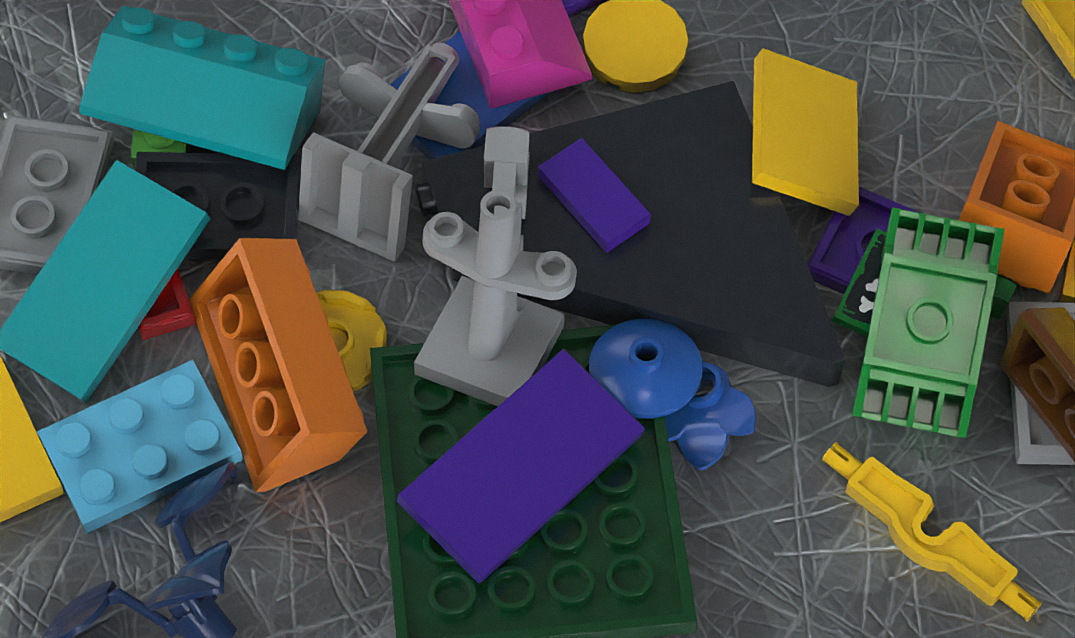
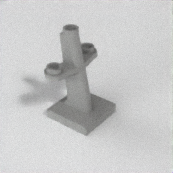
M435 43L432 46L427 45L398 90L385 82L380 72L368 63L360 62L356 65H350L345 69L339 79V88L342 94L350 102L374 114L379 119L357 151L314 132L311 134L302 147L298 220L393 262L397 260L405 248L413 175L396 167L413 138L417 135L457 148H468L474 143L480 131L479 117L468 105L462 103L452 106L434 104L459 64V56L451 46L445 43Z
M495 190L487 193L481 200L479 232L452 212L436 214L424 227L423 247L426 253L470 278L461 276L414 361V372L417 376L499 406L544 366L564 327V313L518 297L517 293L546 300L562 299L574 289L577 269L569 257L558 251H548L545 253L520 251L522 204L517 203L510 193ZM504 206L508 211L501 215H495L494 207Z

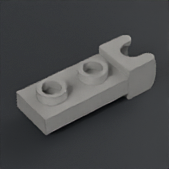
M500 126L487 128L484 152V187L492 188V191L502 190L510 193L517 203L522 204L521 219H525L530 131L517 127ZM504 206L494 207L495 215H501L508 211ZM524 235L520 236V251H523Z

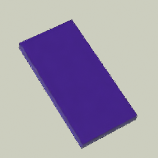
M563 349L400 492L397 502L480 584L642 436L645 428Z

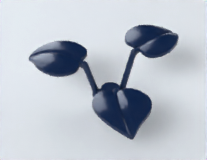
M233 462L227 463L211 473L192 481L177 492L157 515L155 523L159 528H163L171 523V528L186 560L178 574L156 588L145 603L120 588L115 589L117 585L113 580L101 583L68 603L49 624L42 638H72L90 626L107 607L119 603L127 605L162 627L170 638L178 633L183 638H232L237 628L215 602L218 598L215 594L224 593V573L232 553V546L225 540L195 555L185 532V525L190 514L205 506L221 489L228 477L236 476V465ZM168 606L167 609L173 616L169 619L157 612L156 609Z

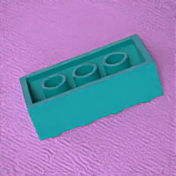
M122 5L101 34L79 105V114L285 170L320 113L325 59L307 55L298 49L281 48L258 42L246 35H232L206 28L197 22L180 21L157 15L145 8H131Z

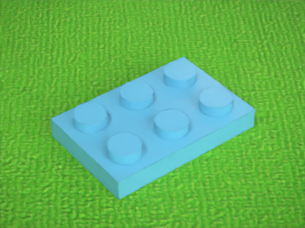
M193 360L37 431L39 439L86 534L184 488L192 481L211 473L227 463L233 462L235 464L243 460L241 449Z

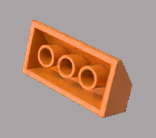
M239 238L191 296L189 302L255 492H266L340 461L368 431L364 423L363 413L357 404L349 383L344 362L339 356L329 329L327 316L322 310L310 277L309 268L303 259L297 240Z

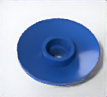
M634 319L617 324L597 340L590 354L589 374L636 418H657L678 411L694 397L702 379V359L693 340L678 327L660 320ZM648 355L654 357L655 359L651 361H642L638 357Z

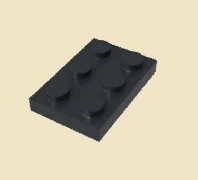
M137 152L135 171L203 210L211 218L184 259L222 260L239 238L297 240L301 179L300 155H293L286 169L283 170L224 153Z

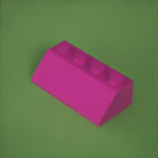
M448 0L490 109L592 80V73L562 0Z

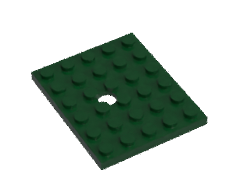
M615 325L562 330L544 365L564 349L589 373V359L595 343L606 331ZM424 343L370 348L396 638H650L696 633L697 616L665 416L657 418L634 417L645 428L642 436L479 584L397 502V498L400 492L498 406L415 375L414 361ZM648 355L638 357L642 361H651L655 359L654 357Z

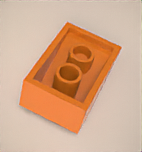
M997 120L958 220L1004 228L998 274L1010 278L1019 286L1035 288L1050 294L1075 236V150Z

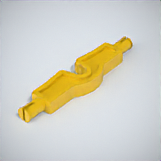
M835 442L831 449L829 448L824 454L822 462L828 464L848 480L845 490L847 495L888 526L890 536L896 546L913 562L930 570L948 573L989 606L994 605L1000 599L1023 617L1026 622L1040 608L1042 601L1036 599L1014 582L1018 572L1017 568L988 546L966 523L954 522L949 528L935 537L924 534L921 525L926 522L928 515L932 513L934 502L929 494L896 475L874 457H869L862 463L840 446L838 442Z

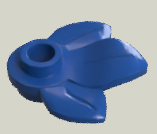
M702 362V379L698 390L705 386L712 387L713 390L703 397H695L694 395L684 407L665 416L668 441L678 440L679 447L686 460L698 470L709 468L722 457L727 447L729 434L734 436L752 434L756 423L755 408L748 395L732 388L725 371L719 366L708 362Z

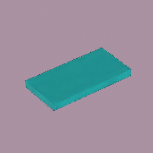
M116 160L0 329V351L86 404L211 218L203 210Z

